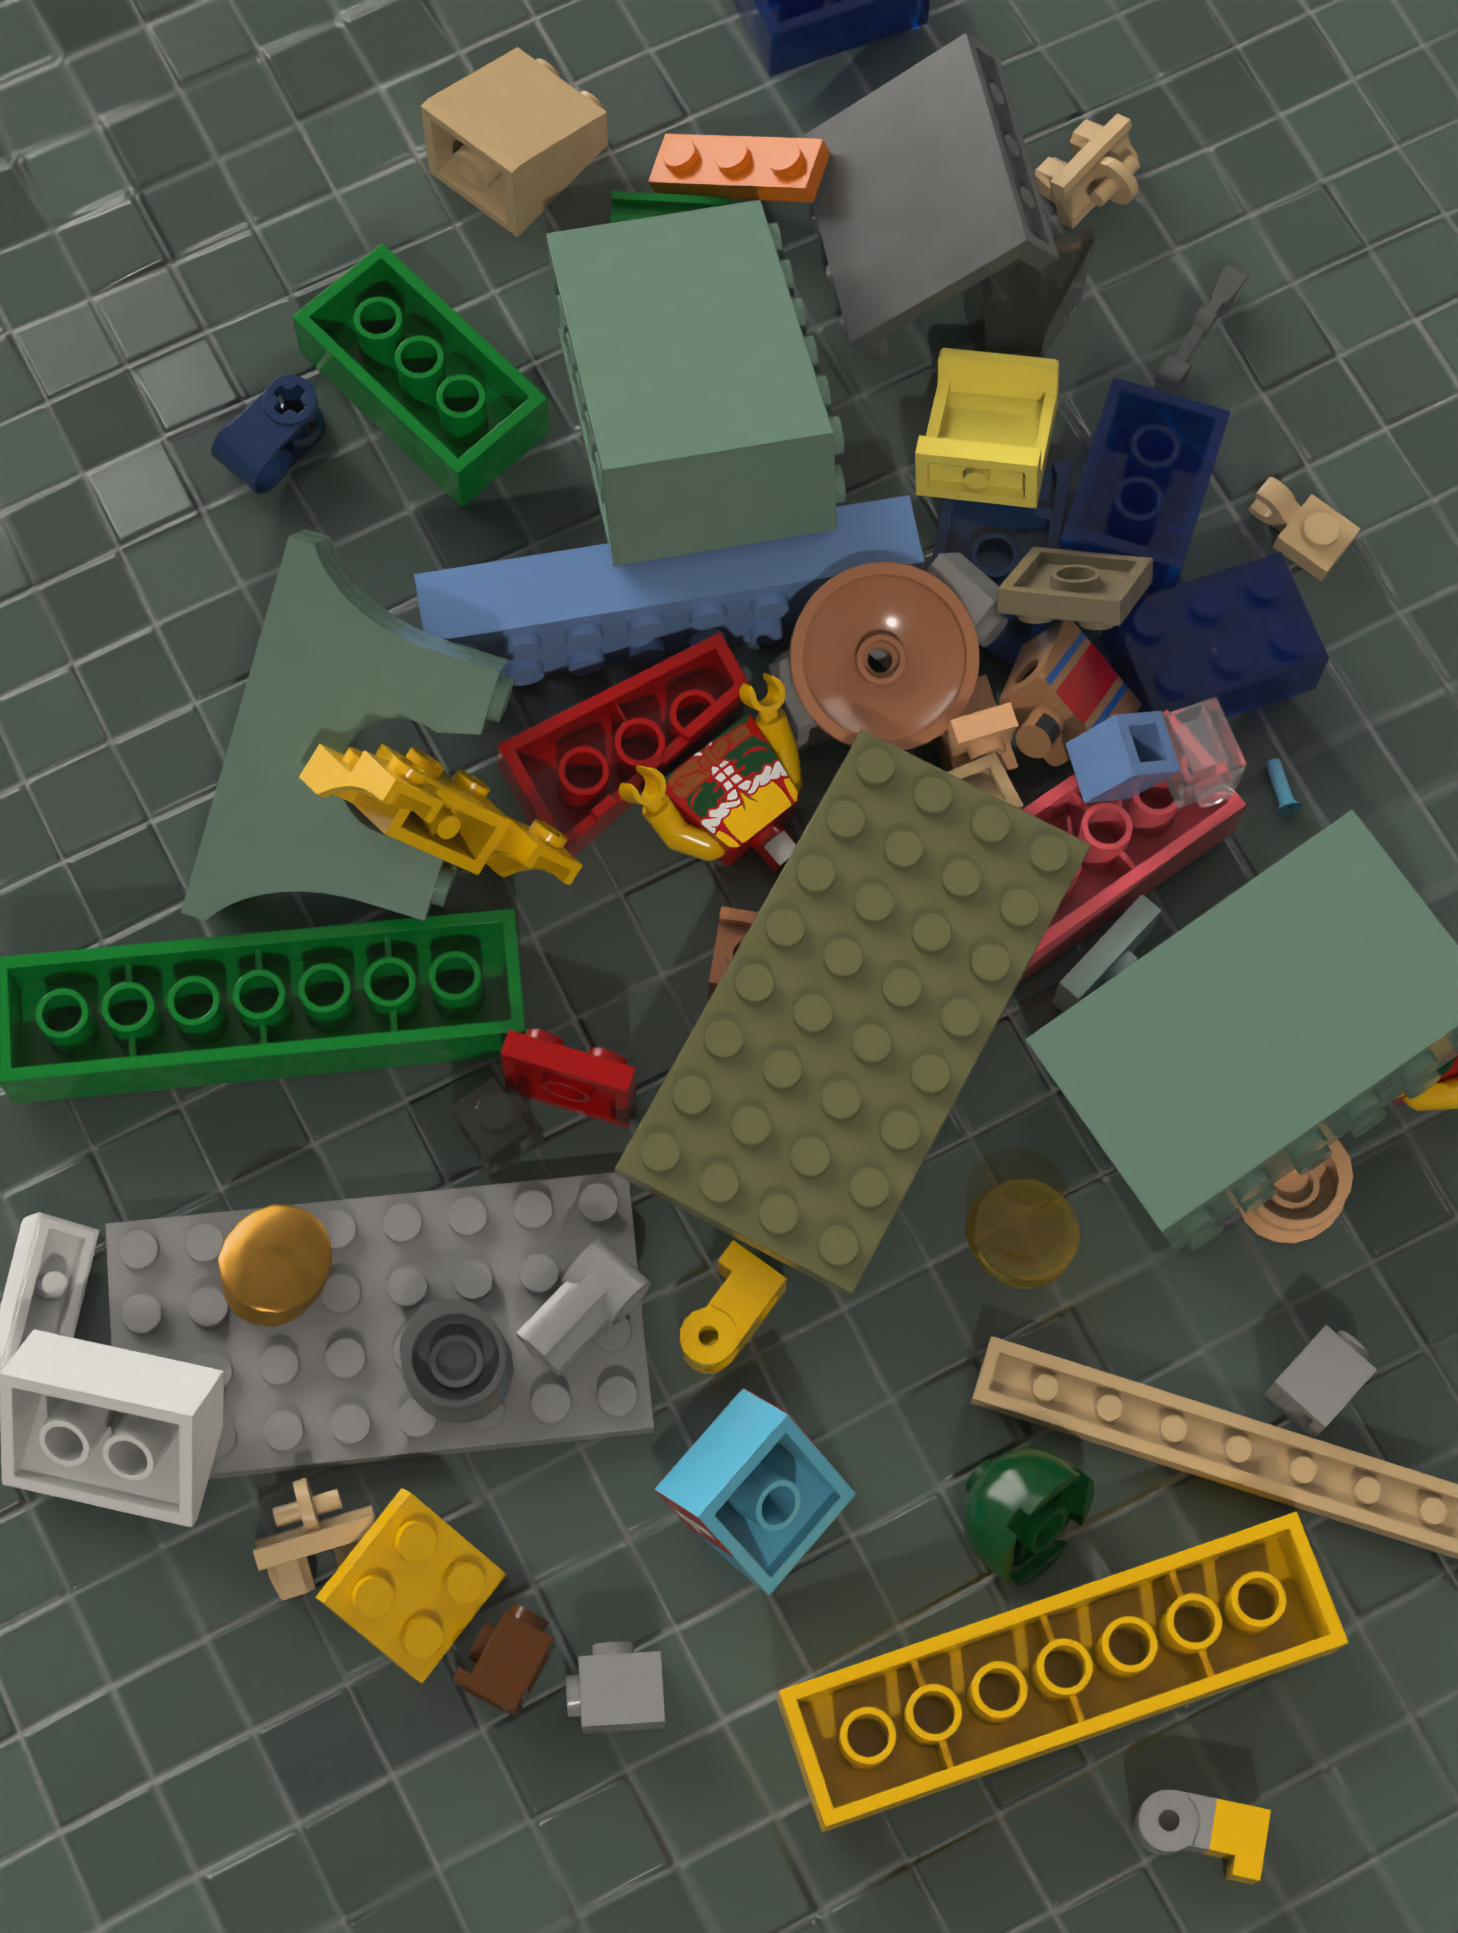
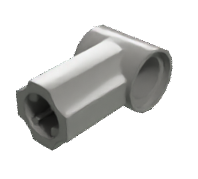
M603 1238L594 1241L576 1258L563 1276L562 1282L564 1284L516 1332L517 1338L527 1347L530 1353L558 1376L607 1324L613 1327L623 1320L641 1301L651 1286V1282Z

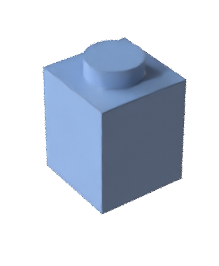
M1162 711L1115 714L1065 743L1084 804L1130 799L1181 771Z

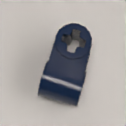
M286 375L278 377L239 416L230 420L220 430L213 442L211 455L256 494L261 495L271 491L281 482L289 469L316 445L324 435L325 421L322 411L317 406L318 399L315 388L308 380L300 376ZM279 395L281 396L283 404L281 405L278 400ZM307 423L309 424L310 431L307 430Z

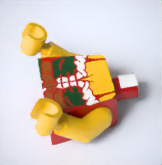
M763 673V678L768 686V692L764 699L757 701L756 693L749 684L743 683L739 690L742 702L759 712L755 720L747 713L665 778L655 768L636 766L637 772L645 779L643 792L639 794L632 784L621 783L619 794L626 802L643 805L642 815L670 850L707 862L718 859L724 865L731 866L754 849L769 868L777 874L783 870L797 845V841L783 825L796 814L801 800L799 794L803 788L797 742L786 712L780 708L785 700V687L780 679Z

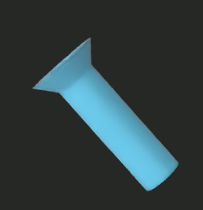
M1269 760L1266 763V767L1279 802L1276 815L1285 817L1297 813L1302 809L1303 805L1293 798L1281 760Z

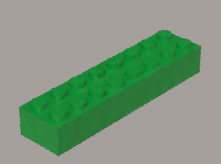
M514 908L427 916L425 921L417 918L0 957V1085L13 1104L501 1057L500 1053L508 1030L525 1035L527 1032L519 941Z

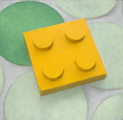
M401 1488L315 1598L409 1676L422 1684L507 1574L416 1496Z

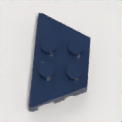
M1061 460L1053 462L1051 470L1044 471L1037 508L943 498L931 564L939 553L960 552L1000 586L1033 546L1058 549L1072 461ZM1003 614L1008 618V622L1002 632L988 646L982 647L979 645V648L1012 670L1023 644L1045 629V623H1026L1020 621L1017 615Z

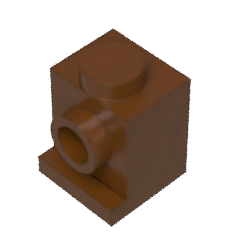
M513 1603L509 1612H504L497 1626L490 1622H486L468 1656V1659L477 1664L472 1673L459 1667L453 1677L455 1685L517 1719L556 1646L554 1638L545 1633L549 1622L536 1613Z

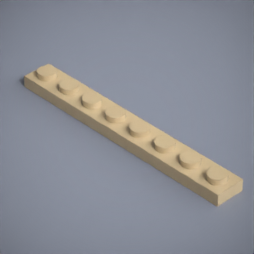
M991 1336L970 1404L1458 1559V1484L1000 1338Z

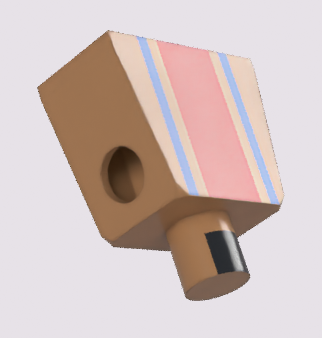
M1069 620L1057 621L1023 644L999 698L1001 705L1011 702L1019 725L1015 740L1021 752L1031 758H1044L1049 765L1058 767L1070 760L1065 743L1115 714L1135 713L1142 706V703L1075 622Z

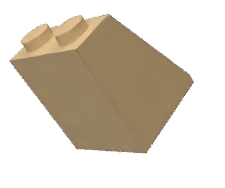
M518 47L438 92L421 105L429 173L517 238L608 145L607 112L600 101L587 91H577L562 80L555 68L547 61L540 58L535 60Z

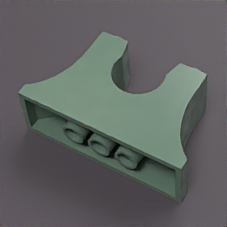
M307 529L289 536L181 913L206 921L216 912L233 903L263 894L278 892H314L342 896L425 921L433 904L444 907L447 896H450L458 866L385 835L353 803L335 795L326 798L318 796L299 776L319 744L345 755L349 747L356 749L358 739L365 728L383 720H412L429 727L436 733L481 735L490 720L500 722L502 715L505 714L515 682V678L504 675L508 659L428 634L388 612L368 596L352 579L341 563L331 537Z

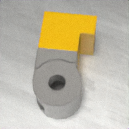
M1160 1790L1151 1794L1138 1806L1133 1818L1134 1833L1138 1842L1147 1851L1156 1855L1170 1856L1185 1850L1227 1859L1225 1879L1251 1885L1261 1880L1271 1810L1178 1790Z

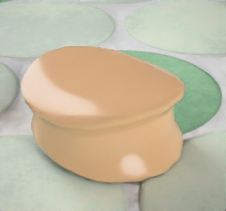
M1339 1140L1334 1141L1328 1146L1332 1151L1329 1158L1310 1172L1299 1175L1296 1169H1294L1274 1183L1278 1191L1266 1203L1249 1213H1245L1241 1207L1239 1208L1244 1222L1258 1236L1273 1242L1295 1244L1314 1238L1333 1224L1343 1210L1353 1181L1350 1156Z

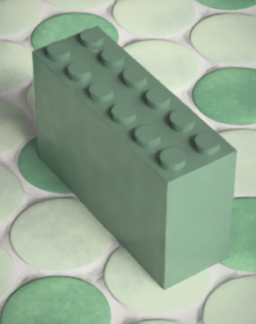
M761 200L546 233L557 331L613 567L837 530L836 503L846 502V488L840 464L835 465L834 455L844 454L842 426L838 415L828 417L827 413H831L832 407L826 375H815V373L819 372L815 339L813 335L803 337V334L807 332L804 305L801 297L791 298L795 294L791 264L789 259L779 260L783 258L780 229L777 222L768 224Z
M1352 809L1025 1040L1175 1252L1185 1245L1191 1251H1194L1219 1235L1224 1229L1220 1221L1241 1207L1245 1213H1249L1270 1200L1278 1191L1274 1183L1296 1169L1299 1175H1304L1322 1164L1332 1154L1328 1146L1350 1131L1354 1137H1358L1379 1124L1387 1115L1383 1107L1405 1093L1409 1099H1413L1439 1081L1441 1074L1438 1072V1069L1458 1056V945Z

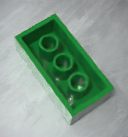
M383 243L292 316L300 354L461 507L465 506L550 433L548 398Z

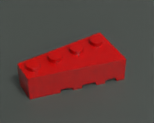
M721 632L498 744L497 765L530 825L534 819H539L560 831L568 839L564 848L572 856H575L634 804L626 802L621 798L619 794L621 783L632 784L639 794L643 792L645 779L637 772L636 766L655 768L664 777L667 776L745 707V704L740 699L739 690L743 683L749 684Z

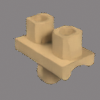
M1117 113L1105 126L1085 119L1073 131L1070 140L1073 158L1066 163L1056 157H1048L1036 169L1035 178L1039 193L1055 203L1059 223L1073 229L1096 205L1101 207L1109 199L1117 204H1129L1139 193V186L1133 174L1140 168L1138 155L1129 140V130L1132 128L1131 119Z
M307 1478L294 1481L293 1487L297 1501L272 1508L277 1528L299 1521L303 1522V1526L256 1539V1549H253V1554L258 1571L267 1569L269 1578L281 1600L290 1599L315 1590L316 1582L308 1556L333 1549L339 1568L376 1521L372 1505L319 1520L318 1515L343 1508L338 1489L313 1496Z

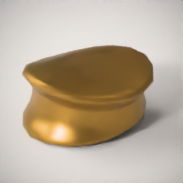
M271 1204L246 1216L238 1222L226 1237L218 1257L221 1275L220 1283L224 1298L235 1315L253 1325L271 1327L287 1324L307 1311L320 1296L328 1280V1274L333 1262L331 1241L323 1223L310 1211L289 1204Z

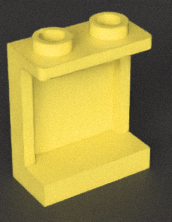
M942 348L938 357V384L926 436L919 435L915 451L916 495L1037 508L1058 406L1059 361L1049 358Z

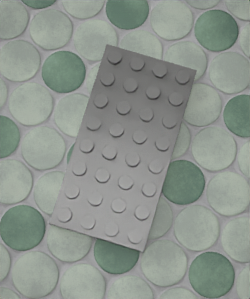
M615 1172L295 1204L294 1206L310 1211L323 1223L331 1241L333 1262L328 1274V1280L320 1296L307 1311L287 1324L273 1327L253 1325L236 1316L224 1298L220 1283L221 1275L218 1257L226 1237L238 1222L253 1211L261 1208L105 1224L111 1346L224 1371L223 1429L209 1479L654 1433L641 1301L618 1324L613 1327L607 1324L559 1376L549 1368H546L532 1355L516 1335V1332L564 1284L562 1279L568 1268L597 1239L603 1238L638 1270L629 1181L619 1177ZM441 1298L469 1301L487 1312L502 1332L511 1350L514 1374L509 1392L498 1409L483 1419L467 1423L442 1421L426 1412L413 1399L403 1379L399 1346L408 1320L423 1305Z

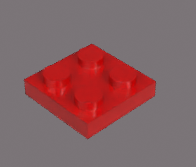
M528 1029L526 1035L508 1030L500 1053L507 1092L629 1129L637 1106L635 1067L626 1065L627 1060L623 1056L603 1048H590L589 1052L585 1053L565 1047L564 1041L560 1037L539 1029Z

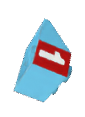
M745 1388L737 1394L654 1489L689 1529L698 1534L769 1596L856 1495L788 1413Z

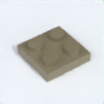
M1033 546L997 589V613L1017 615L1020 621L1032 624L1047 623L1054 619L1078 621L1079 626L1089 630H1106L1115 625L1120 626L1152 583L1153 558Z

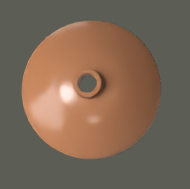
M874 562L855 566L839 573L823 584L810 597L798 616L790 642L789 665L791 679L800 703L814 723L829 736L852 747L862 729L906 751L919 747L940 736L946 731L950 720L959 718L972 696L978 677L979 645L974 624L968 611L946 584L928 572L914 566L895 562ZM873 650L882 651L888 657L889 665L883 673L874 672L868 665V655Z

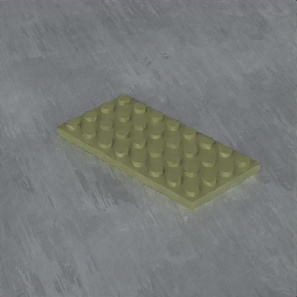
M861 729L617 1163L615 1174L837 1292L852 1298L1082 866L1091 844Z

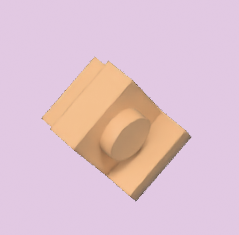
M987 675L977 677L972 696L959 718L950 720L946 731L931 740L942 769L949 772L996 752L1006 772L1018 768L1010 743L1019 725L1011 702L997 706Z

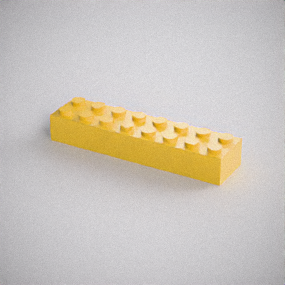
M1296 1511L779 1690L777 1703L820 1830L824 1833L1332 1654L1349 1642Z

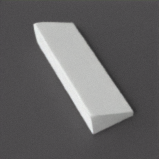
M40 1212L27 1216L22 1220L0 1306V1371L34 1329L74 1338L100 1230Z

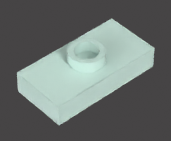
M1141 894L1059 982L1052 1003L1062 1012H1065L1105 982H1108L1135 963L1139 958L1133 952L1153 932L1161 909Z

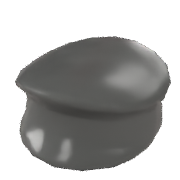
M441 1298L423 1305L408 1320L399 1346L403 1379L413 1399L426 1412L442 1421L467 1423L483 1419L498 1409L509 1392L514 1369L511 1350L502 1332L487 1312L478 1305L463 1299Z

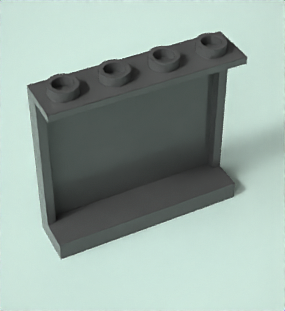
M967 33L800 137L823 139L830 152L815 200L812 203L815 215L812 217V223L818 237L823 242L829 265L826 267V275L838 297L842 312L840 317L841 330L847 341L856 348H860L884 360L891 356L886 341L887 335L1016 260L1020 259L1040 270L1059 259L999 54Z

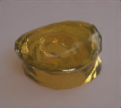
M1033 1178L1008 1180L986 1190L974 1202L967 1218L966 1239L973 1256L990 1275L1003 1284L1016 1288L1042 1287L1059 1278L1078 1251L1081 1237L1080 1225L1071 1205L1063 1195L1050 1185Z

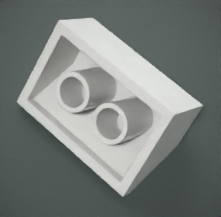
M34 1329L0 1371L2 1484L193 1527L198 1519L223 1429L224 1371Z

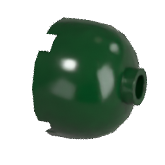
M1037 1447L1019 1448L1004 1453L994 1461L992 1459L983 1461L971 1473L966 1484V1491L969 1494L964 1505L963 1525L964 1534L971 1550L985 1566L1008 1584L1010 1580L1018 1586L1027 1584L1045 1572L1069 1546L1064 1540H1057V1538L1066 1529L1071 1519L1082 1526L1094 1498V1481L1069 1460L1049 1449Z

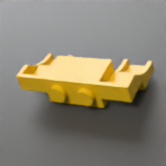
M319 744L299 776L318 796L326 798L335 795L353 803L385 835L476 875H479L486 863L502 877H507L520 871L540 870L555 875L560 881L570 886L583 866L564 848L568 839L560 831L539 819H534L531 826H528L505 815L486 797L491 789L483 781L462 769H457L453 776L444 773L445 767L440 762L414 747H411L407 754H403L381 744L375 755L365 750L362 752L349 747L344 755Z

